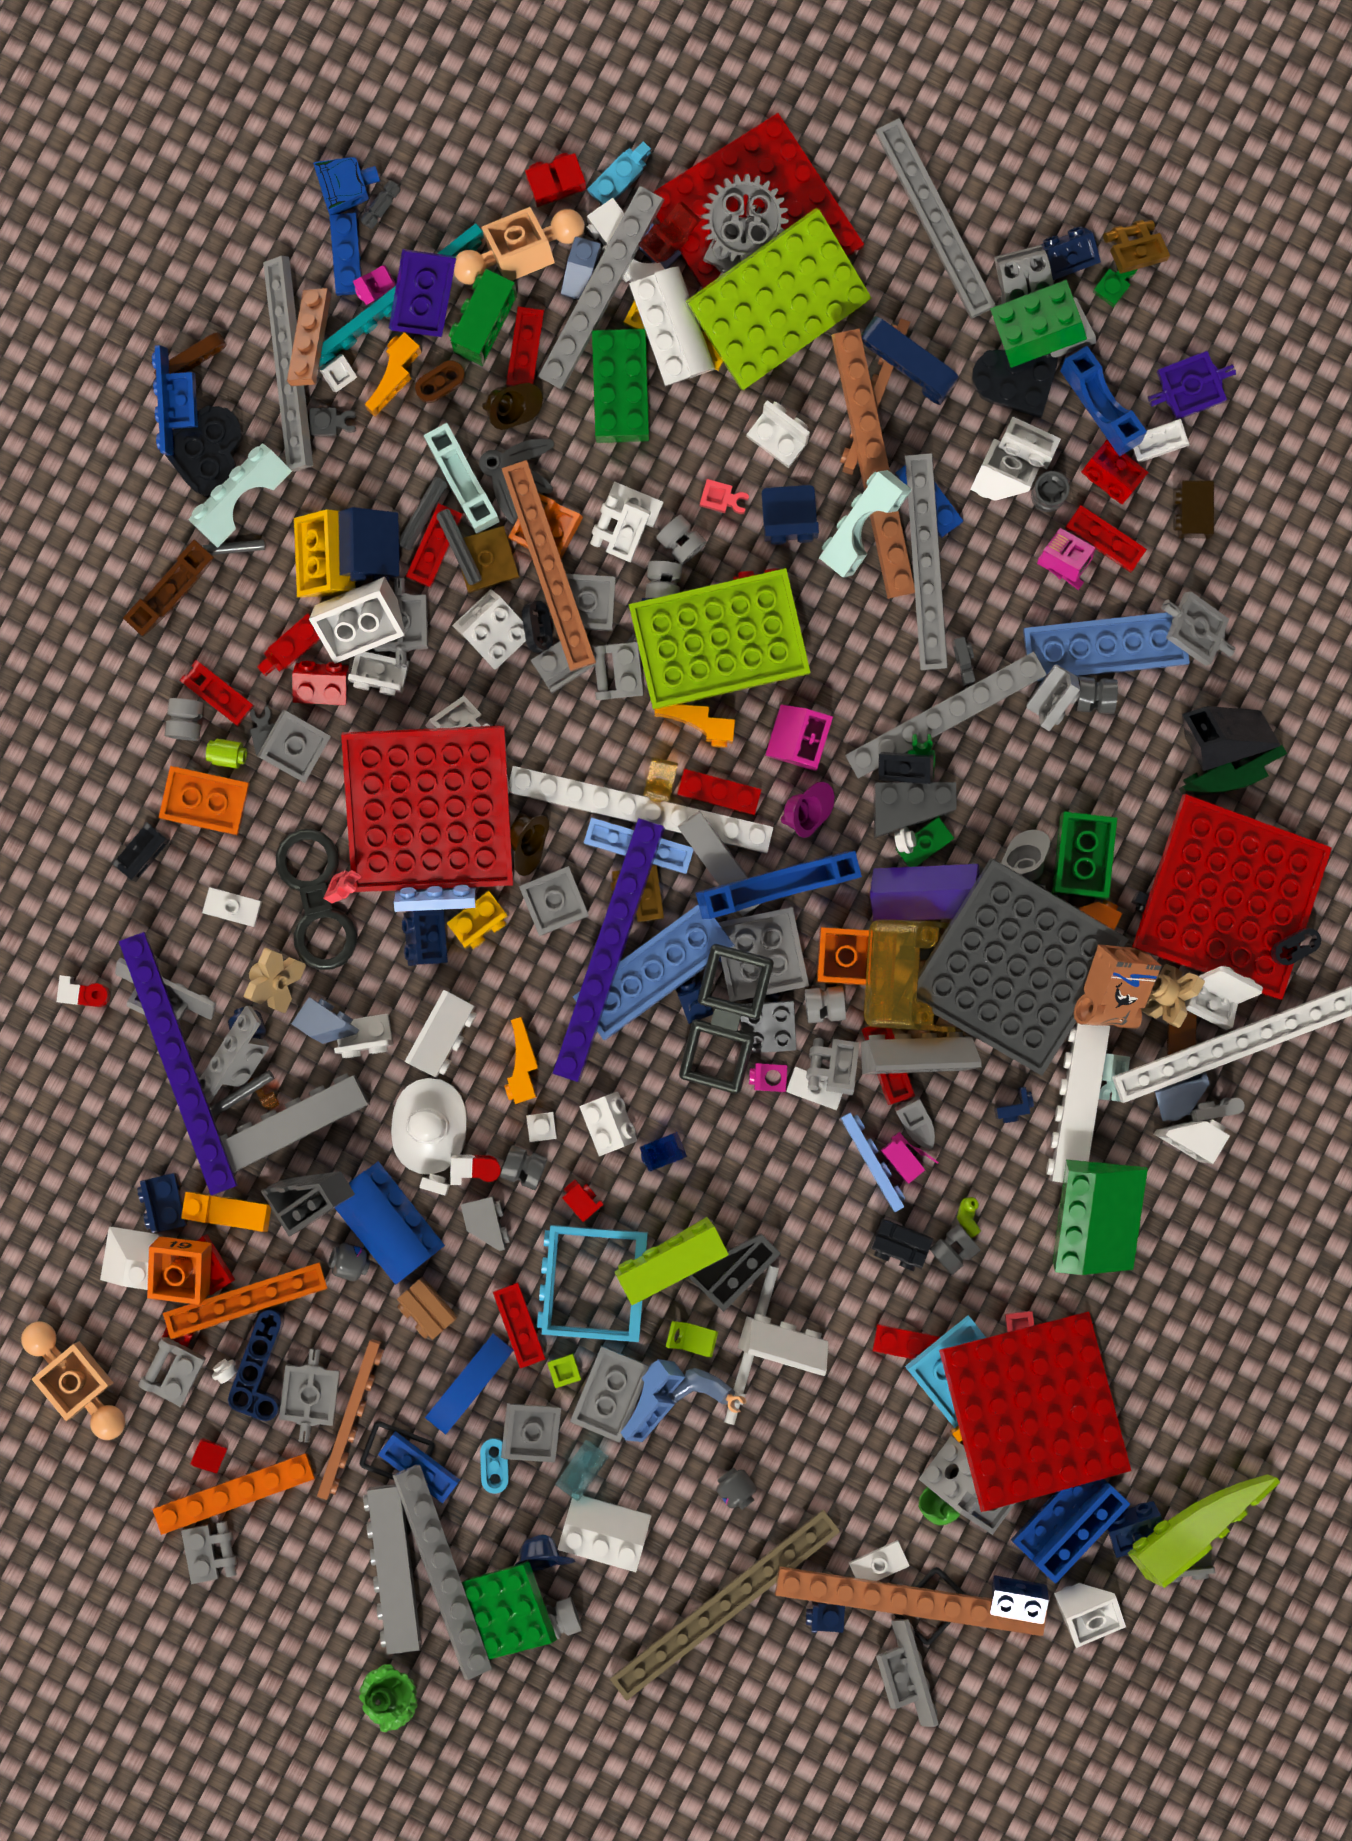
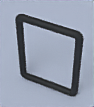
M377 1421L372 1428L359 1464L363 1469L394 1480L392 1476L394 1474L365 1464L379 1427L392 1432L396 1431L400 1435L429 1445L426 1453L429 1457L433 1453L435 1444L426 1438Z
M937 1567L933 1568L916 1586L922 1588L937 1573L958 1594L967 1595ZM894 1614L898 1619H905L900 1614ZM945 1621L928 1640L913 1626L915 1636L925 1645H930L951 1622Z

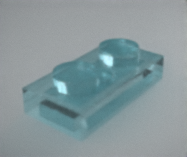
M585 1440L555 1485L576 1501H579L609 1458V1455L589 1440Z

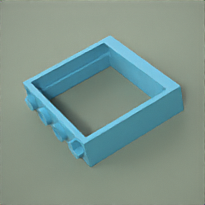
M551 1225L550 1231L545 1230L544 1246L548 1247V1258L543 1257L541 1273L546 1274V1284L540 1285L539 1301H544L543 1312L538 1311L537 1328H542L541 1335L639 1342L642 1301L631 1305L629 1331L551 1325L559 1234L636 1240V1259L642 1256L647 1249L648 1232Z

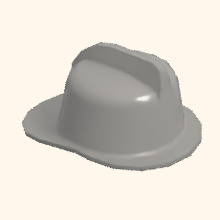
M1027 830L1019 833L1010 842L1001 864L1030 881L1038 879L1043 873L1044 861L1050 848L1048 835L1039 830Z

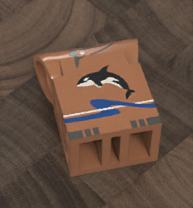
M1098 945L1084 986L1085 994L1078 999L1074 1008V1019L1081 1025H1114L1119 1028H1138L1142 1022L1141 1008L1146 1006L1162 965L1148 953L1135 948Z

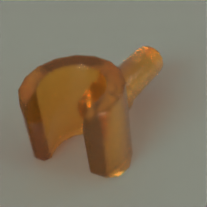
M251 1077L247 1083L251 1082L254 1079ZM261 1088L255 1091L265 1108L272 1109L279 1105V1101L273 1091L266 1095Z

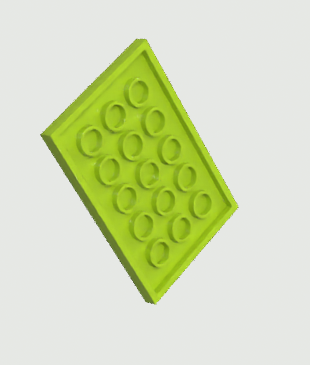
M815 208L685 302L739 388L745 390L868 302L872 297L819 209Z
M786 568L629 604L653 710L811 673Z

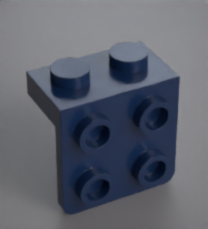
M813 486L771 487L762 490L765 542L771 541V544H785L787 540H797L799 543H807L818 538L819 523L816 516L815 489Z

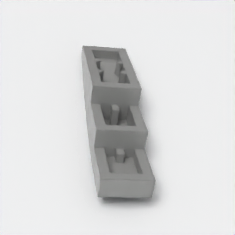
M700 811L678 825L681 833L719 886L748 878L730 853V850ZM758 905L742 909L739 912L744 916Z

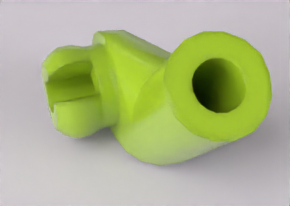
M973 1197L964 1198L959 1205L957 1213L958 1222L970 1238L981 1232V1229L973 1220L975 1211L979 1206L978 1201Z

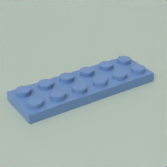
M1167 612L1023 629L1026 655L1035 652L1046 674L1056 664L1077 677L1190 664L1189 654L1166 638L1173 619L1172 615Z
M696 905L620 961L597 1029L603 1040L610 1038L704 969L713 944L731 948L735 946L716 918L702 919L699 905ZM580 992L573 996L576 1002Z

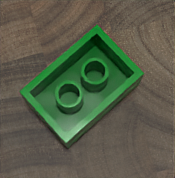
M485 269L483 275L479 274L476 277L472 287L475 291L471 299L467 298L461 308L463 316L459 323L455 322L449 333L454 353L482 367L517 298L515 282L488 269Z
M1067 280L990 308L1011 368L1087 340L1084 326Z
M1072 812L1060 814L1052 894L1100 900L1109 898L1117 817Z

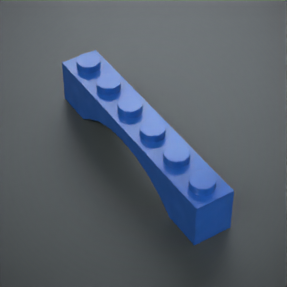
M845 851L695 893L702 919H712L785 896L862 877L856 852Z

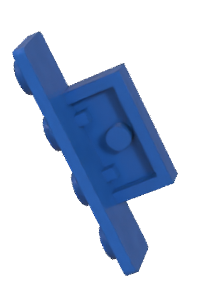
M155 345V353L152 354V364L154 369H156V380L153 382V389L158 400V406L155 407V419L159 423L156 444L161 454L170 456L174 454L172 429L198 427L196 379L193 372L169 374L168 348Z

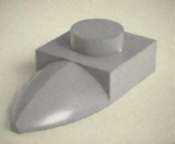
M919 1096L895 1107L894 1109L912 1140L924 1148L933 1149L935 1141L934 1126Z

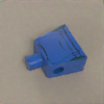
M356 157L313 163L329 215L341 214L367 201L369 197L365 186L380 182L376 166L360 170Z

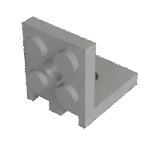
M952 1436L949 1437L919 1478L922 1483L957 1512L992 1535L1016 1504L981 1512L964 1445ZM958 1467V1475L950 1479L952 1470Z

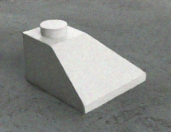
M996 439L993 440L970 489L977 492L981 497L990 498L994 501L1028 492L1039 470V467L1031 465L1027 460L1019 456L1007 454L1004 449L999 448L1000 441Z
M109 1226L100 1280L120 1286L148 1290L149 1246L159 1236L163 1237V1235Z
M1078 1583L1073 1586L1064 1587L1061 1591L1054 1593L1076 1648L1126 1627L1117 1598L1112 1592Z

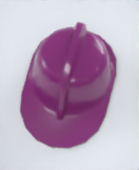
M816 782L803 794L790 797L785 804L784 814L780 819L781 822L794 829L798 836L802 838L812 835L832 812L835 799L832 787L825 782Z

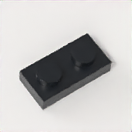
M881 752L879 754V780L922 784L933 783V755Z

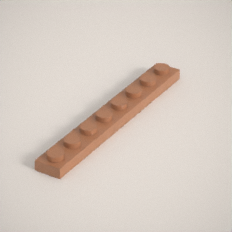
M525 460L501 468L570 671L595 664L596 661L528 462Z

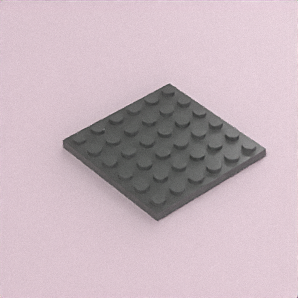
M990 858L905 996L914 1003L1042 1076L1076 1023L1074 1008L1078 999L1085 994L1084 986L1098 945L1124 947L1129 939L1000 862Z

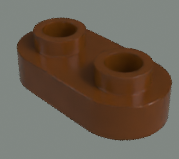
M453 360L446 361L417 380L415 391L418 398L425 403L438 401L463 384L465 379L464 369L460 363ZM454 372L457 376L454 380H449L447 378L448 373ZM428 386H432L434 388V392L432 394H426L424 392L425 388Z

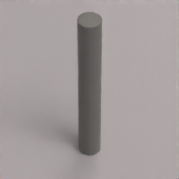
M264 539L222 543L218 548L214 544L201 545L211 555L266 549Z
M270 1070L266 1071L211 1106L210 1110L213 1118L274 1080L272 1072Z

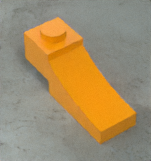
M405 332L400 337L396 335L388 343L386 353L389 361L385 374L373 395L365 403L367 410L374 417L411 380L410 374L406 369L422 353L420 346Z
M677 704L655 709L654 714L656 717L680 721L699 730L707 736L706 742H711L713 747L726 748L727 743L733 744L735 719L708 717L709 707Z
M522 1017L511 1020L515 1036L516 1059L513 1075L507 1078L509 1084L504 1085L508 1099H514L515 1104L537 1097L529 1072L539 1069Z
M185 1192L181 1219L268 1232L271 1207L268 1204L235 1198Z

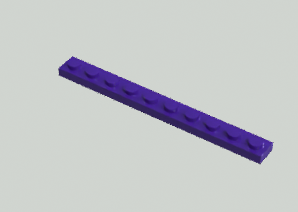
M640 818L637 820L552 1074L580 1083L665 829L662 825Z
M146 932L118 941L210 1195L236 1187L238 1185Z

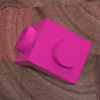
M386 265L380 266L353 281L357 296L366 305L377 301L396 286Z

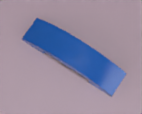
M493 1333L425 1418L446 1435L514 1351L513 1348Z

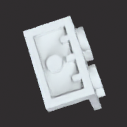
M767 400L763 406V414L746 434V437L789 468L808 444L810 432L807 430L808 426L798 418L793 420L786 415L787 410L775 401L772 404Z
M491 589L452 625L493 669H497L526 641L523 621Z
M389 1014L353 1019L351 1024L359 1029L358 1033L338 1039V1047L334 1048L335 1054H342V1058L361 1056V1051L369 1050V1054L388 1052L387 1046H393Z

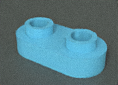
M499 1438L486 1440L480 1450L481 1483L486 1491L493 1494L502 1492L509 1482L508 1459L501 1458L503 1441ZM497 1447L499 1455L492 1456L489 1449ZM498 1474L501 1479L500 1482L493 1483L490 1479L491 1475Z

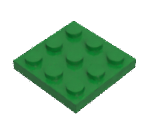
M529 1562L472 1577L461 1582L488 1659L544 1646L557 1640Z

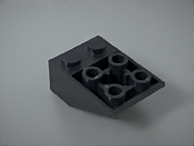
M1206 706L1182 714L1185 739L1203 771L1280 747L1278 739L1261 710Z

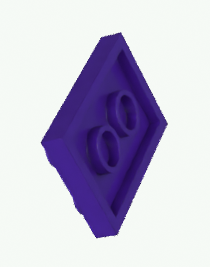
M402 249L389 323L391 331L442 337L456 263L454 256Z

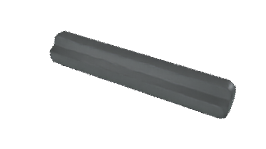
M435 477L399 538L400 547L411 550L447 487V483L441 478Z
M445 509L439 512L437 519L468 584L473 585L480 582L482 579L480 572L450 510Z

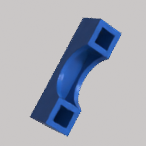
M1086 346L1065 358L1060 372L1119 457L1140 445L1147 433L1146 429L1132 410L1123 408L1113 397L1105 382L1102 366L1089 347Z

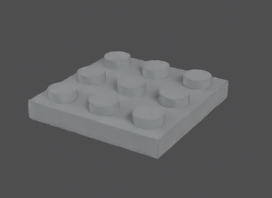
M793 907L719 922L735 946L732 948L773 960L774 965L766 995L809 987ZM720 956L729 1001L737 1002L754 998L762 967Z

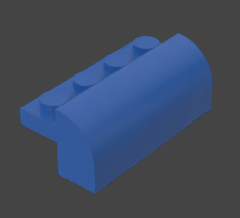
M379 1161L349 1182L355 1195L335 1208L395 1285L445 1246Z
M1105 1479L1057 1491L1015 1534L1011 1541L1056 1584L1127 1509L1130 1503Z

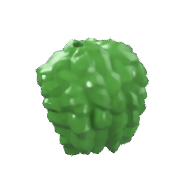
M390 1664L382 1665L378 1669L369 1672L359 1690L361 1693L359 1699L363 1702L364 1713L375 1724H379L382 1732L397 1730L406 1725V1722H409L414 1716L415 1709L418 1706V1699H416L417 1690L413 1679L408 1678L406 1673H400L398 1670H395Z

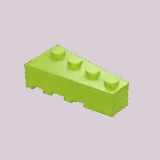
M705 1217L657 1247L646 1250L642 1256L635 1260L630 1259L621 1263L615 1274L631 1305H634L729 1254L715 1226L708 1217Z

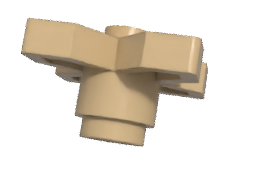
M264 948L258 963L254 964L249 972L251 982L248 984L244 998L259 1004L267 1000L268 1007L286 1013L292 1000L288 985L301 979L306 964L290 957L283 961L282 954Z
M1165 964L1157 976L1145 1008H1141V1010L1148 1016L1156 1019L1163 1015L1164 1021L1179 1028L1188 1014L1185 1001L1200 993L1205 980L1192 973H1187L1182 977V971Z

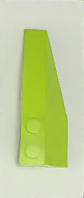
M1267 1474L1215 1492L1190 1505L1168 1521L1164 1520L1158 1523L1153 1529L1154 1532L1147 1538L1143 1537L1137 1540L1132 1546L1133 1549L1128 1554L1147 1580L1165 1588L1204 1557L1213 1548L1210 1543L1217 1537L1224 1538L1230 1532L1227 1526L1230 1523L1241 1521L1248 1514L1247 1507L1250 1504L1251 1506L1259 1504L1280 1481L1278 1478Z

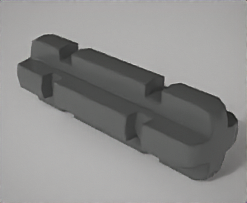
M391 180L387 182L384 186V192L381 191L370 205L369 212L366 211L361 217L363 225L370 229L374 228L378 222L377 218L382 217L393 202L392 198H396L400 193L401 189L398 184Z

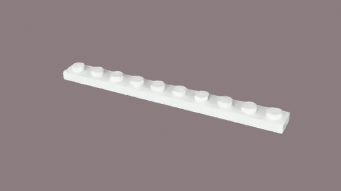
M516 766L512 767L508 784V793L634 823H637L638 818L662 825L665 827L664 830L681 833L678 825L700 811L724 844L766 854L773 831L771 826Z
M1352 985L1115 1075L1112 1078L1120 1101L1122 1103L1128 1102L1352 1016Z

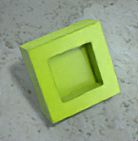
M573 1353L547 1362L555 1388L581 1380Z

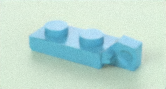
M643 141L634 151L630 148L627 149L592 183L587 192L601 205L611 198H614L616 201L643 173V169L647 166L644 160L651 154V148Z

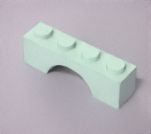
M448 423L423 435L475 533L478 534L499 523L497 513L474 475Z
M262 443L250 451L248 459L241 466L235 467L230 472L229 478L222 485H218L213 489L204 504L198 505L188 520L218 548L236 529L233 521V509L237 499L244 492L255 487H265L274 490L292 471L270 448Z
M888 470L874 472L866 482L868 487L864 493L859 494L851 504L853 509L849 515H845L839 521L836 527L838 529L836 534L827 539L822 546L824 551L819 559L842 577L852 576L867 556L861 539L862 527L866 519L876 511L886 513L898 511L912 490Z

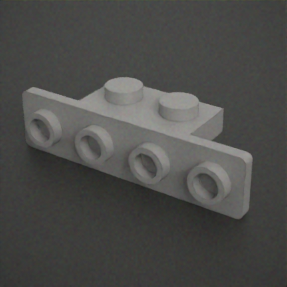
M119 958L115 974L133 983L125 959ZM162 976L178 1023L187 1009L209 1020L213 1018L216 1003L209 997L198 995L188 990L184 985L173 983ZM134 989L127 1001V1007L145 1015L137 991Z
M251 1006L244 1007L199 1078L209 1104L222 1084L237 1087L246 1085L270 1047L266 1040L252 1038L261 1021Z
M894 1619L891 1623L898 1647L876 1655L891 1709H898L914 1702L921 1726H938V1713L929 1692V1681L923 1671L922 1656L917 1650L914 1628L908 1619Z

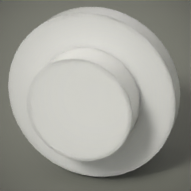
M903 827L900 831L895 832V843L899 852L912 853L913 847L916 846L915 834L913 831H909L908 827Z
M226 1359L221 1360L213 1367L215 1372L212 1374V1378L218 1380L221 1384L225 1383L237 1373L236 1362L233 1359L229 1361Z

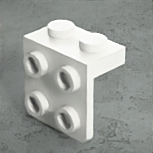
M1220 966L1199 976L1205 980V983L1200 993L1186 1000L1185 1005L1187 1011L1228 1030L1233 1028L1238 1004L1262 994L1263 987L1256 984L1253 979L1235 973L1230 967Z

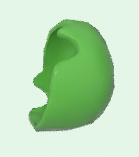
M928 1487L919 1497L918 1507L928 1521L935 1525H947L960 1516L959 1512Z

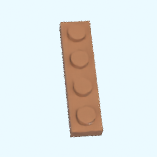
M328 288L303 290L287 377L290 386L316 385L331 300V293Z

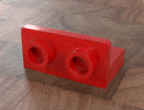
M1108 440L1103 443L1081 471L1091 482L1095 483L1120 504H1124L1149 473L1128 455L1123 454L1119 457Z

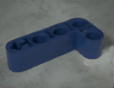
M874 316L861 334L864 346L920 385L923 395L933 403L941 405L956 385L959 376L954 370L883 319Z
M267 1309L257 1318L228 1397V1402L232 1409L262 1421H269L277 1416L281 1406L278 1397L260 1390L284 1326V1315L278 1309ZM273 1315V1321L277 1322V1325L270 1327L268 1335L259 1334V1331L264 1332L267 1329L268 1322L265 1321V1318ZM257 1340H263L267 1343L268 1350L266 1354H259L255 1350ZM249 1365L256 1367L258 1370V1377L254 1380L249 1379L245 1374V1369ZM238 1391H244L248 1395L249 1400L246 1405H241L236 1401V1393ZM263 1401H270L273 1404L274 1412L272 1414L263 1413L261 1410V1403Z

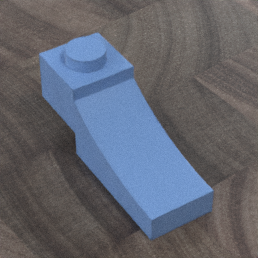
M658 1359L649 1366L647 1373L642 1377L644 1386L640 1400L632 1417L620 1432L626 1441L643 1442L675 1405L670 1395L684 1380L685 1375L674 1361Z

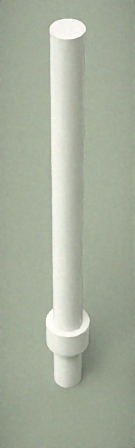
M768 1266L755 1315L766 1316L779 1271L777 1267ZM746 1352L743 1354L733 1389L735 1391L734 1396H742L744 1398L746 1396L744 1390L754 1355L747 1354ZM736 1400L735 1407L739 1409L740 1404L743 1405V1403ZM728 1408L724 1422L735 1425L738 1413L731 1412Z

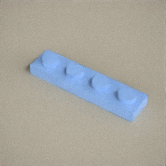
M591 817L584 844L626 856L634 830ZM661 838L653 865L687 874L694 850L692 847Z
M849 1112L840 1117L893 1212L904 1208L901 1201L905 1200V1197L898 1185L893 1187L888 1178L892 1174L885 1162L880 1164L874 1155L878 1153V1150L872 1139L866 1140L861 1132L865 1127L859 1116L853 1117Z

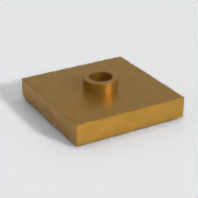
M504 526L463 538L482 577L480 582L469 585L462 571L468 593L519 578Z

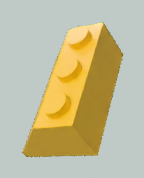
M326 509L294 518L297 597L339 596L355 589L356 581H351L350 576H341L339 572L338 511Z

